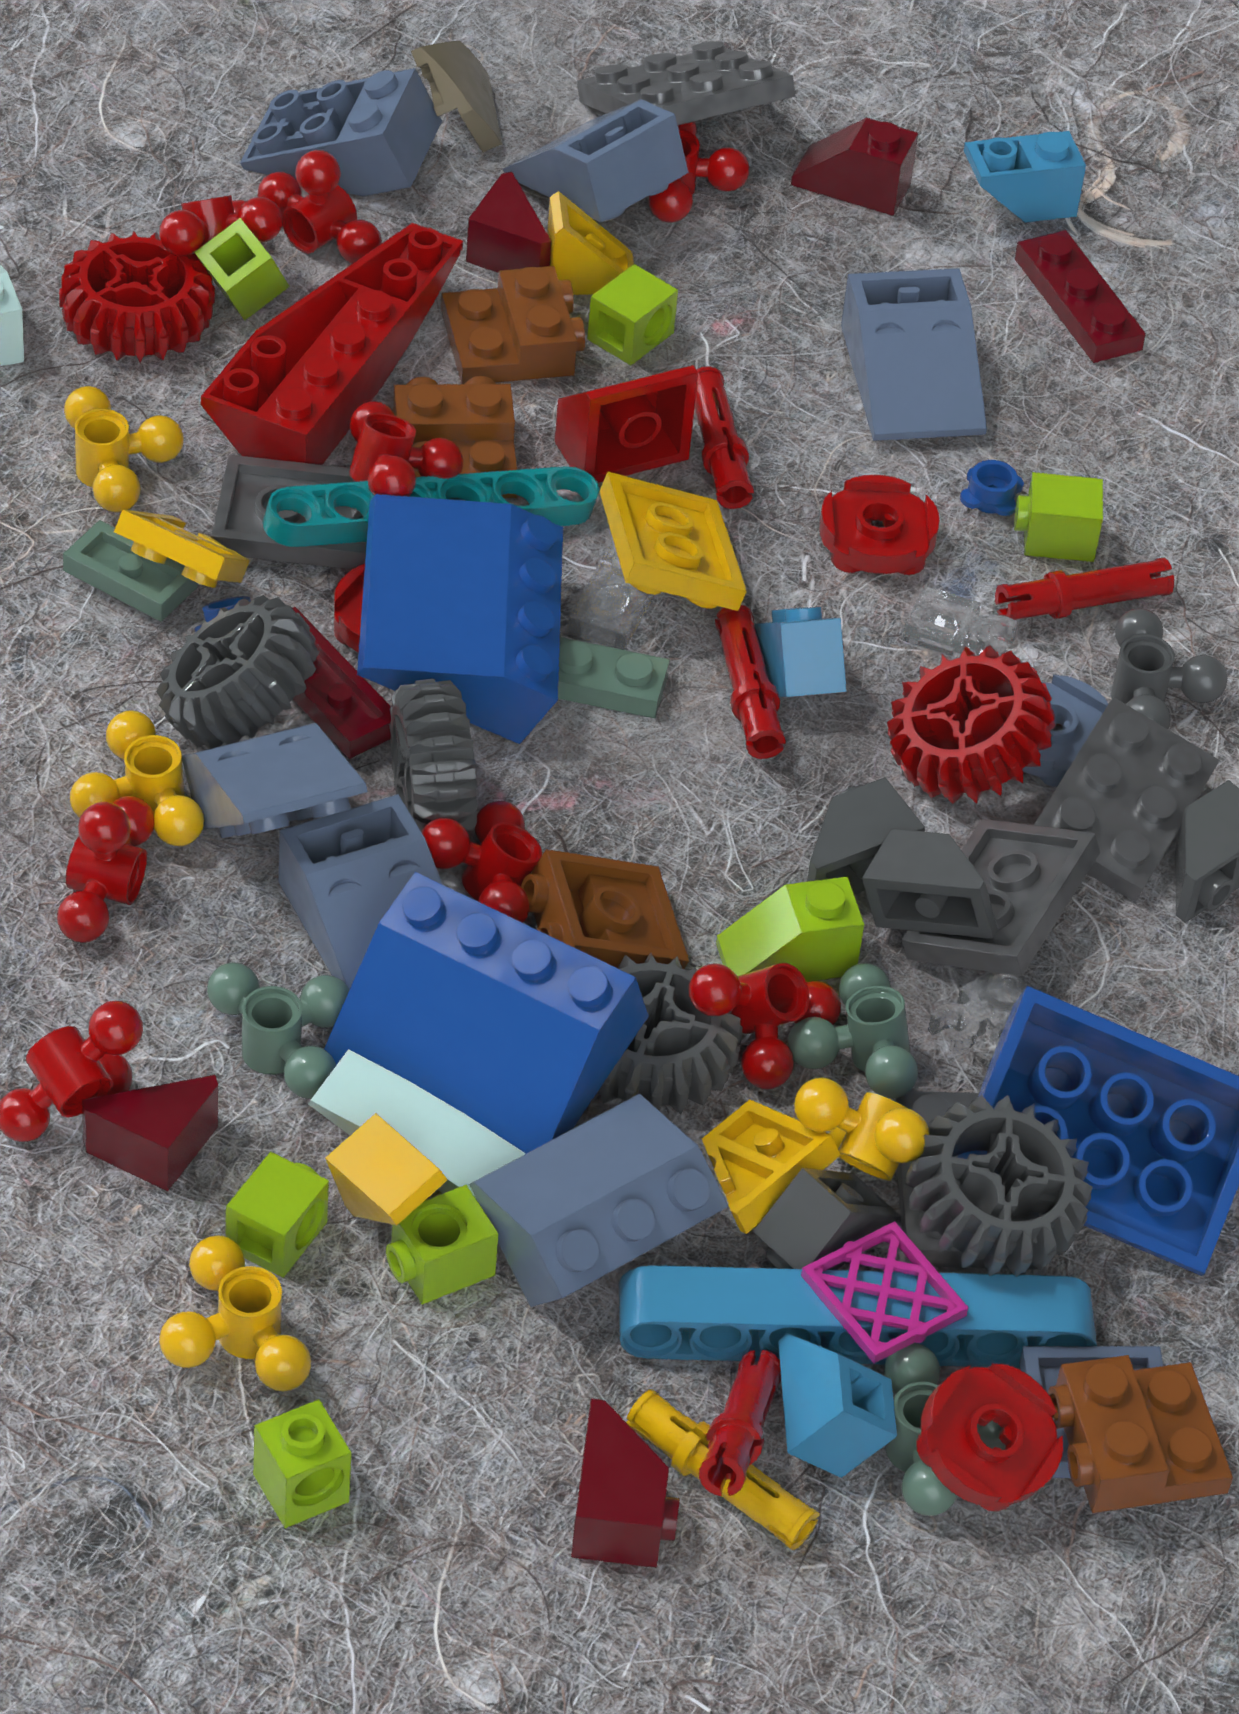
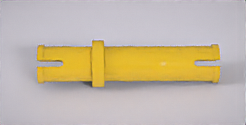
M653 1389L647 1390L630 1409L626 1417L628 1420L626 1423L636 1433L650 1441L672 1459L671 1467L684 1476L691 1473L699 1479V1468L708 1452L707 1446L709 1441H706V1436L710 1425L705 1421L697 1424L671 1406ZM749 1465L743 1487L732 1496H728L727 1491L730 1479L726 1480L722 1497L773 1533L775 1537L785 1543L791 1550L801 1546L814 1530L820 1513L810 1508L800 1499L795 1498L754 1465Z

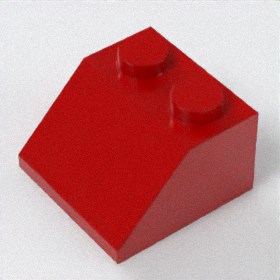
M694 365L559 398L555 444L570 467L585 470L594 477L597 483L604 481L607 472L628 476L689 460L699 372Z

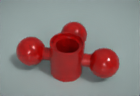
M695 121L678 125L688 173L671 182L663 192L649 196L650 210L655 217L664 222H678L689 214L693 204L692 195L695 192L696 177H705L716 189L731 192L741 188L749 176L750 167L748 160L737 149L730 147L721 148L715 151L709 158L699 157L700 143L696 137L697 128Z
M313 150L304 154L296 166V179L285 172H274L267 175L259 184L257 197L268 198L277 204L282 213L284 232L289 241L301 252L313 253L333 239H336L341 256L353 264L382 244L381 234L375 225L366 220H357L356 208L351 197L338 185L341 176L339 163L333 155L326 151ZM301 188L305 192L309 193V195H307L306 197H302Z
M232 195L181 203L182 210L171 212L161 222L159 237L164 248L170 253L177 256H188L239 218L242 219L260 243L268 242L280 232L283 218L277 204L268 198L254 197L247 201H232Z
M366 402L356 408L351 416L350 431L353 438L357 441L349 474L356 482L368 481L369 489L373 495L409 497L416 484V475L413 468H417L421 477L434 476L437 478L455 477L463 469V455L454 442L445 438H434L425 442L420 448L413 447L416 435L414 426L408 421L395 416L394 412L381 402Z
M124 796L112 803H95L82 813L78 823L79 836L72 848L66 870V886L77 892L71 893L64 898L57 912V922L60 930L72 941L80 943L91 942L105 932L109 923V910L104 899L131 905L137 898L146 872L147 851L136 846L146 842L154 831V812L143 799L135 796Z
M493 801L482 807L476 816L477 824L475 825V834L481 845L470 842L466 829L453 819L439 818L429 822L421 832L425 837L436 868L451 869L461 863L467 864L461 877L467 892L478 902L524 923L529 914L530 903L521 884L525 876L531 874L542 856V849L538 841L525 830V820L521 811L515 805L506 801Z
M717 963L708 964L698 969L689 983V997L698 1011L715 1017L731 1012L730 1014L741 1018L742 1033H755V1040L745 1048L742 1054L741 1068L746 1079L752 1085L761 1089H774L783 1085L790 1078L793 1071V1054L790 1048L778 1039L779 1025L789 1022L796 1024L808 1017H820L834 1025L841 1012L840 998L830 985L821 981L806 982L802 973L796 967L787 963H779L739 976L725 965Z
M106 1002L93 1012L88 1026L89 1037L86 1040L77 1027L66 1026L50 1032L37 1041L28 1051L26 1063L40 1084L33 1090L29 1088L12 1090L0 1100V1130L11 1140L29 1142L37 1139L46 1131L50 1123V1106L52 1104L55 1105L61 1116L74 1117L82 1114L83 1099L129 1091L132 1085L133 1073L129 1062L122 1054L133 1050L141 1040L143 1022L138 1011L126 1002Z

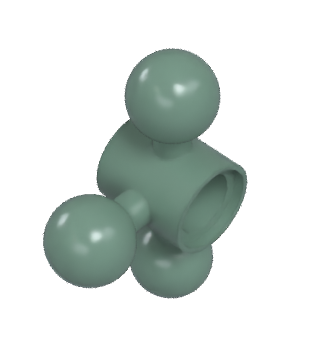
M233 962L219 966L208 980L207 994L211 1004L218 1011L228 1015H242L241 1052L244 1062L251 1069L262 1074L284 1073L285 1082L295 1095L305 1099H312L336 1067V1063L331 1054L323 1048L317 1046L303 1047L301 1045L302 1027L309 1023L323 1028L334 1027L348 995V986L335 976H317L306 983L299 999L292 991L283 987L265 986L260 988L256 974L244 964Z
M869 963L854 965L844 973L839 984L840 998L846 1006L847 1025L834 1027L829 1021L820 1017L804 1018L791 1029L788 1036V1047L793 1054L794 1061L807 1069L824 1068L834 1061L840 1049L851 1047L854 1065L865 1072L867 1083L876 1094L886 1098L904 1096L912 1090L918 1078L917 1062L910 1051L904 998L900 992L891 988L888 976L878 966Z
M913 1343L888 1356L884 1365V1376L892 1380V1390L896 1393L894 1409L897 1437L886 1444L885 1449L893 1465L905 1472L901 1489L907 1505L921 1515L936 1516L947 1511L954 1504L957 1495L945 1487L936 1477L931 1467L927 1466L920 1459L916 1441L921 1433L919 1428H921V1416L929 1396L939 1386L937 1383L940 1376V1366L937 1357L928 1347L919 1343ZM991 1421L985 1427L977 1424L978 1433L981 1435L980 1438L985 1445L991 1449L998 1447L1001 1450H1005L1006 1445L998 1438L1002 1430L998 1423Z

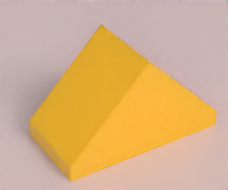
M557 191L550 197L547 234L552 241L550 266H555L558 280H570L573 295H593L634 264L633 253L629 248L561 192Z
M377 1113L325 1157L342 1200L354 1217L398 1225L448 1180L436 1165Z

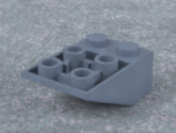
M416 68L398 72L383 70L369 78L350 82L335 80L321 88L301 92L287 90L274 97L270 102L269 108L257 131L254 133L240 164L245 170L266 175L274 172H285L296 179L295 171L300 158L309 151L323 150L333 155L338 161L341 170L338 185L349 194L363 197L410 188L442 123V119L436 115L433 102Z
M641 99L586 122L503 168L504 173L512 171L518 183L549 198L557 191L561 192L591 218L602 222L619 217L624 213L625 208L647 196L663 192L671 182L686 175L688 168L675 114Z
M960 269L848 274L841 328L873 441L986 435L987 424L972 309Z
M317 723L182 756L191 798L200 806L204 815L203 830L219 827L221 838L262 833L290 825L289 821H299L308 818L315 819L351 809L348 797L368 792L365 781Z
M399 794L279 831L278 883L331 975L341 979L350 990L378 923L412 875L417 872L442 884L425 837Z

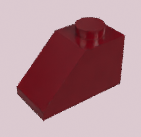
M864 118L809 145L791 177V185L894 216L911 185L919 133L898 127L890 122Z
M591 1399L571 1557L657 1568L660 1541H675L680 1498L666 1496L669 1467L605 1400Z

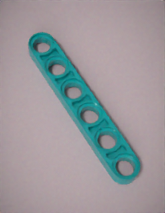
M563 466L458 474L452 478L416 477L415 488L409 497L460 498L466 501L511 504L502 495L507 493L523 497L530 504L517 507L535 515L543 516L559 526L582 524L590 519L599 494V486L594 477L585 470ZM368 481L280 488L273 492L269 498L263 519V528L268 537L276 543L288 547L367 542L369 503L374 495L369 489ZM557 490L573 491L579 494L584 501L572 502L566 500L557 493ZM339 506L354 508L363 515V518L349 519L337 513L335 508ZM284 510L297 512L304 516L307 522L300 524L288 522L281 518L278 512Z

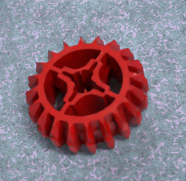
M133 231L131 236L127 238H119L111 233L106 243L90 240L87 251H74L73 261L64 265V273L61 276L62 288L59 289V306L62 307L63 320L66 322L67 331L76 334L78 344H91L95 355L107 351L113 352L116 361H119L125 355L136 356L140 363L144 356L155 355L164 361L168 350L184 353L187 343L200 342L201 333L204 329L209 328L210 319L213 316V304H215V286L212 285V277L196 254L177 256L170 253L162 245L157 232L149 238L138 237L135 231Z
M990 645L978 656L966 646L960 658L953 660L941 653L940 665L932 670L920 666V680L918 682H902L904 698L891 702L893 718L886 722L888 735L891 739V753L897 765H901L906 779L912 782L914 787L921 786L922 790L930 798L942 793L944 798H947L952 804L964 793L975 803H978L982 792L989 789L1001 796L1003 784L1009 780L1023 784V769L1025 767H1041V754L1039 751L1052 747L1050 730L1056 727L1054 721L1055 713L1050 703L1052 697L1046 684L1041 682L1037 671L1031 667L1029 662L1021 663L1020 659L1011 650L1000 656Z

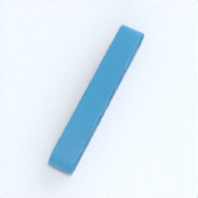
M650 1265L639 1266L627 1271L621 1276L618 1283L620 1343L627 1353L636 1357L647 1359L741 1361L745 1354L755 1350V1361H759L761 1351L767 1350L776 1355L780 1360L778 1340L788 1333L838 1353L859 1364L885 1365L887 1359L886 1357L876 1363L869 1359L801 1277L802 1269ZM826 1270L823 1273L848 1278L849 1270ZM858 1271L856 1280L881 1285L884 1271ZM893 1272L890 1287L915 1292L918 1276ZM940 1273L968 1306V1313L966 1317L936 1331L919 1343L928 1347L935 1354L939 1366L967 1367L971 1365V1367H989L992 1363L1010 1365L1015 1368H1020L1019 1361L1023 1346H1097L1091 1288L1086 1282L1068 1276L1018 1275L1016 1277L1015 1275L993 1274L989 1277V1274ZM926 1280L924 1294L940 1297ZM828 1286L837 1298L843 1302L845 1289ZM854 1291L851 1307L876 1312L879 1296ZM888 1298L884 1314L910 1319L913 1303ZM921 1305L918 1321L927 1322L947 1312V1310ZM856 1320L871 1337L873 1323ZM882 1325L879 1341L886 1343L906 1333L908 1330Z

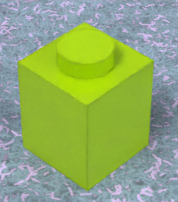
M241 218L194 252L212 277L213 282L244 321L290 287L271 255Z
M1032 472L1028 496H1017L1014 516V530L1024 531V555L1087 562L1095 561L1103 522V479Z

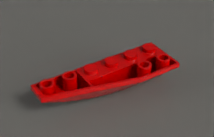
M411 223L258 328L201 395V406L241 456L323 465L350 430V419L353 412L360 405L373 400L408 348L462 252L463 241L440 233L435 229Z

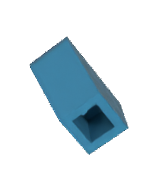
M1069 131L1045 132L1042 134L1007 138L997 137L989 140L965 142L964 153L979 185L1026 223L1077 217L1086 164Z
M803 607L771 610L772 622L755 623V630L763 654L768 680L776 687L779 697L847 692L841 618H822L821 607Z
M788 1333L778 1340L788 1454L842 1478L897 1437L892 1380L838 1353Z

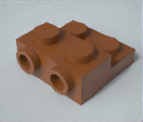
M555 266L501 270L498 272V288L442 293L441 313L461 384H465L466 381L477 376L489 377L495 383L574 376L576 352L584 351L585 349L584 324L581 317L570 318L569 314L573 313L574 308L572 285L569 279L558 280Z
M477 376L469 379L465 384H438L429 377H416L406 385H394L393 412L395 416L408 421L416 429L413 447L420 448L425 442L434 438L451 440L459 447L463 455V469L460 474L517 470L514 446L515 417L511 384H496L489 377ZM413 468L416 477H421L417 468ZM507 493L502 495L503 498H517L515 494Z
M546 849L531 874L526 875L522 881L521 887L529 898V913L534 914L538 927L537 930L616 968H618L625 955L636 964H640L646 961L650 953L653 954L657 963L670 964L677 956L682 969H685L689 963L659 866Z
M1129 1355L1061 1364L1057 1383L1055 1386H1050L1048 1394L1057 1410V1413L1052 1418L1057 1429L1064 1428L1069 1443L1067 1462L1070 1477L1076 1487H1084L1092 1513L1229 1493L1233 1476L1191 1362L1134 1370Z

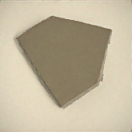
M461 41L431 44L412 50L411 53L417 67L421 68L424 79L427 78L430 83L436 115L439 117L458 109L461 118L482 152L501 145L502 139L490 78L475 55Z

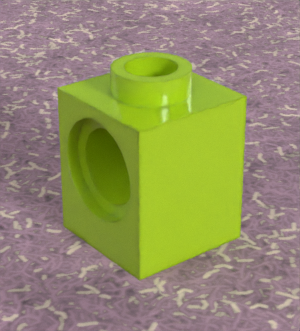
M633 264L591 296L587 340L632 366L674 333L678 289Z
M270 1151L226 1205L225 1237L232 1239L239 1245L245 1259L284 1278L327 1224L329 1180L319 1176L316 1171L305 1164L293 1163Z
M464 1185L425 1200L398 1225L392 1224L391 1243L386 1245V1257L395 1278L400 1283L408 1282L423 1305L495 1276L499 1234L468 1186Z
M319 1399L254 1425L253 1475L284 1528L349 1502L352 1452Z

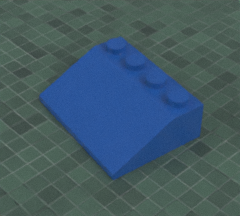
M375 494L369 503L357 675L394 691L400 685L415 684L416 680L435 679V682L450 680L461 692L462 700L466 704V715L471 724L521 744L558 701L563 527L543 516L535 515L513 504Z
M415 872L378 923L324 1050L331 1054L336 1065L348 1049L434 1095L524 1153H528L574 1128L649 1015L636 977Z
M1026 986L1012 1007L978 1097L983 1095L994 1109L999 1100L1009 1096L1014 1111L1020 1113L1035 1103L1036 1120L1045 1125L1047 1122L1058 1119V1131L1055 1135L1060 1140L1077 1139V1150L1072 1158L1089 1162L1088 1174L1084 1182L1093 1187L1091 1199L1086 1206L1088 1209L1086 1214L1087 1220L1083 1226L1203 1276L1239 1186V1076ZM969 1151L956 1157L967 1159L970 1154L986 1155L987 1151Z

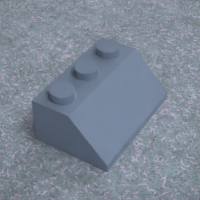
M641 1094L629 1098L469 1184L478 1203L499 1234L498 1243L530 1307L559 1300L729 1207L699 1146Z

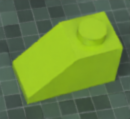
M848 876L785 884L718 934L716 946L722 964L731 968L737 976L779 963H787L796 967L802 973L806 982L840 978L849 968L858 964L864 922Z

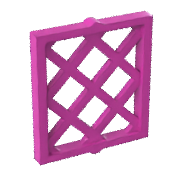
M895 1221L856 1241H848L844 1244V1247L802 1267L801 1277L873 1363L915 1342H923L927 1336L966 1317L968 1313V1306ZM881 1242L890 1243L887 1259L862 1254L863 1251ZM898 1247L911 1263L895 1260ZM843 1261L851 1263L848 1278L823 1273ZM859 1264L884 1269L882 1284L878 1285L856 1280ZM893 1271L918 1276L915 1292L890 1287ZM926 1280L940 1297L924 1294ZM828 1286L845 1289L843 1302L837 1298ZM853 1292L879 1296L876 1312L851 1307ZM887 1299L913 1303L910 1319L884 1314ZM921 1305L947 1310V1312L927 1322L918 1321ZM856 1320L873 1323L871 1337ZM882 1325L908 1330L906 1333L886 1343L879 1341Z

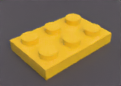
M607 472L599 492L625 583H629L637 590L647 594L656 595L665 592L684 597L693 604L707 609L720 606L738 611L747 590L717 500Z

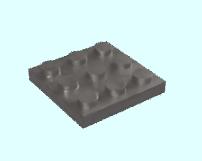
M717 41L694 45L692 47L693 53L678 57L673 53L653 54L644 58V65L627 68L625 65L603 66L595 70L594 77L577 80L579 101L605 114L642 99L674 113L677 125L795 97L793 75L772 67V63L769 61H757L748 57L747 52L733 51L724 47L723 42Z

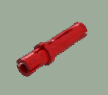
M701 367L697 369L699 373L695 412L704 442L702 450L703 466L713 477L718 503L724 508L739 509L751 502L753 497L750 493H754L746 467L749 462V452L744 440L738 437L733 413L724 386L723 374L715 367Z
M1165 557L1156 558L1153 561L1066 575L1062 570L1048 572L1041 580L1011 585H998L995 592V604L1009 603L1008 608L997 611L1001 621L1004 623L1049 614L1053 619L1069 616L1072 610L1158 595H1171L1174 589V575L1160 577L1161 572L1172 570L1170 562Z
M741 605L738 611L723 608L717 613L718 619H715V626L719 632L726 666L733 687V693L730 698L731 709L735 718L742 723L748 753L754 758L768 759L782 752L784 749L783 744H786L777 714L780 708L779 694L776 687L768 680L751 609L745 605Z
M755 1350L749 1351L742 1357L723 1413L714 1418L706 1436V1441H709L707 1446L708 1452L699 1468V1479L704 1488L716 1496H722L724 1485L728 1479H730L727 1487L728 1496L739 1492L745 1483L749 1465L757 1461L764 1446V1439H761L763 1435L762 1428L776 1389L781 1382L780 1360L776 1355L767 1350L761 1351L757 1365H754L756 1360Z

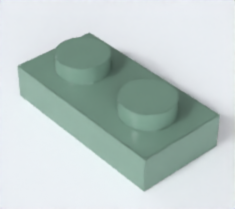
M101 520L94 524L63 553V571L160 622L198 588V583L181 574L185 565L168 557L165 564H161L133 553L131 547L134 541L115 533V527Z
M560 637L558 699L655 719L667 682L670 659Z

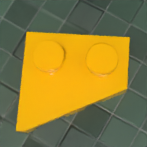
M122 509L114 532L134 541L131 547L133 553L161 564H165L168 557L185 565L181 573L184 577L207 587L216 588L218 581L242 582L250 562L249 559L223 546L208 535L198 533L197 536L185 530L186 523L174 516Z
M751 1099L702 1138L714 1167L713 1169L729 1203L728 1206L739 1230L745 1234L749 1233L762 1221L802 1168L824 1170L841 1156L831 1134L812 1131L806 1128L799 1120Z

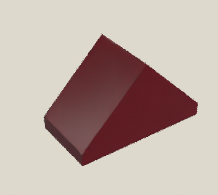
M513 172L502 173L468 218L466 262L497 273L501 270L550 266L552 244L550 237Z
M210 1075L83 1099V1143L86 1153L165 1191H169L218 1128V1082L216 1076Z

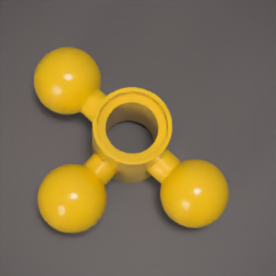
M83 386L74 390L66 399L64 414L67 422L75 429V459L78 479L85 485L93 488L95 500L105 510L122 512V509H130L139 499L141 486L137 475L129 468V455L141 453L146 459L157 463H164L174 459L183 447L184 437L181 427L172 418L157 415L146 419L136 433L129 434V425L126 418L111 409L108 397L100 389L92 386Z
M133 710L117 714L107 726L106 741L110 750L117 757L124 759L126 776L113 780L110 776L100 772L82 775L75 781L70 791V804L73 811L80 818L82 813L95 803H112L124 796H135L143 799L154 812V830L162 841L172 846H185L192 843L203 830L204 815L200 806L193 799L185 796L182 755L179 746L167 737L156 735L153 722L145 714Z
M815 1078L807 1081L801 1086L795 1097L794 1109L799 1121L812 1131H830L829 1134L832 1135L841 1155L838 1158L871 1176L891 1181L900 1163L914 1161L924 1152V1135H929L926 1121L917 1112L889 1098L866 1092L856 1111L849 1107L848 1097L844 1089L837 1082L828 1078Z
M215 1235L201 1240L191 1252L189 1260L190 1272L200 1286L211 1291H218V1313L207 1318L191 1311L179 1312L171 1316L162 1326L159 1335V1344L163 1355L176 1366L183 1368L196 1367L204 1363L211 1356L215 1342L219 1340L222 1347L233 1356L243 1359H255L256 1373L267 1387L276 1391H290L299 1387L310 1373L311 1356L302 1341L290 1335H281L282 1288L279 1280L266 1269L255 1266L245 1267L244 1254L239 1245L232 1239Z

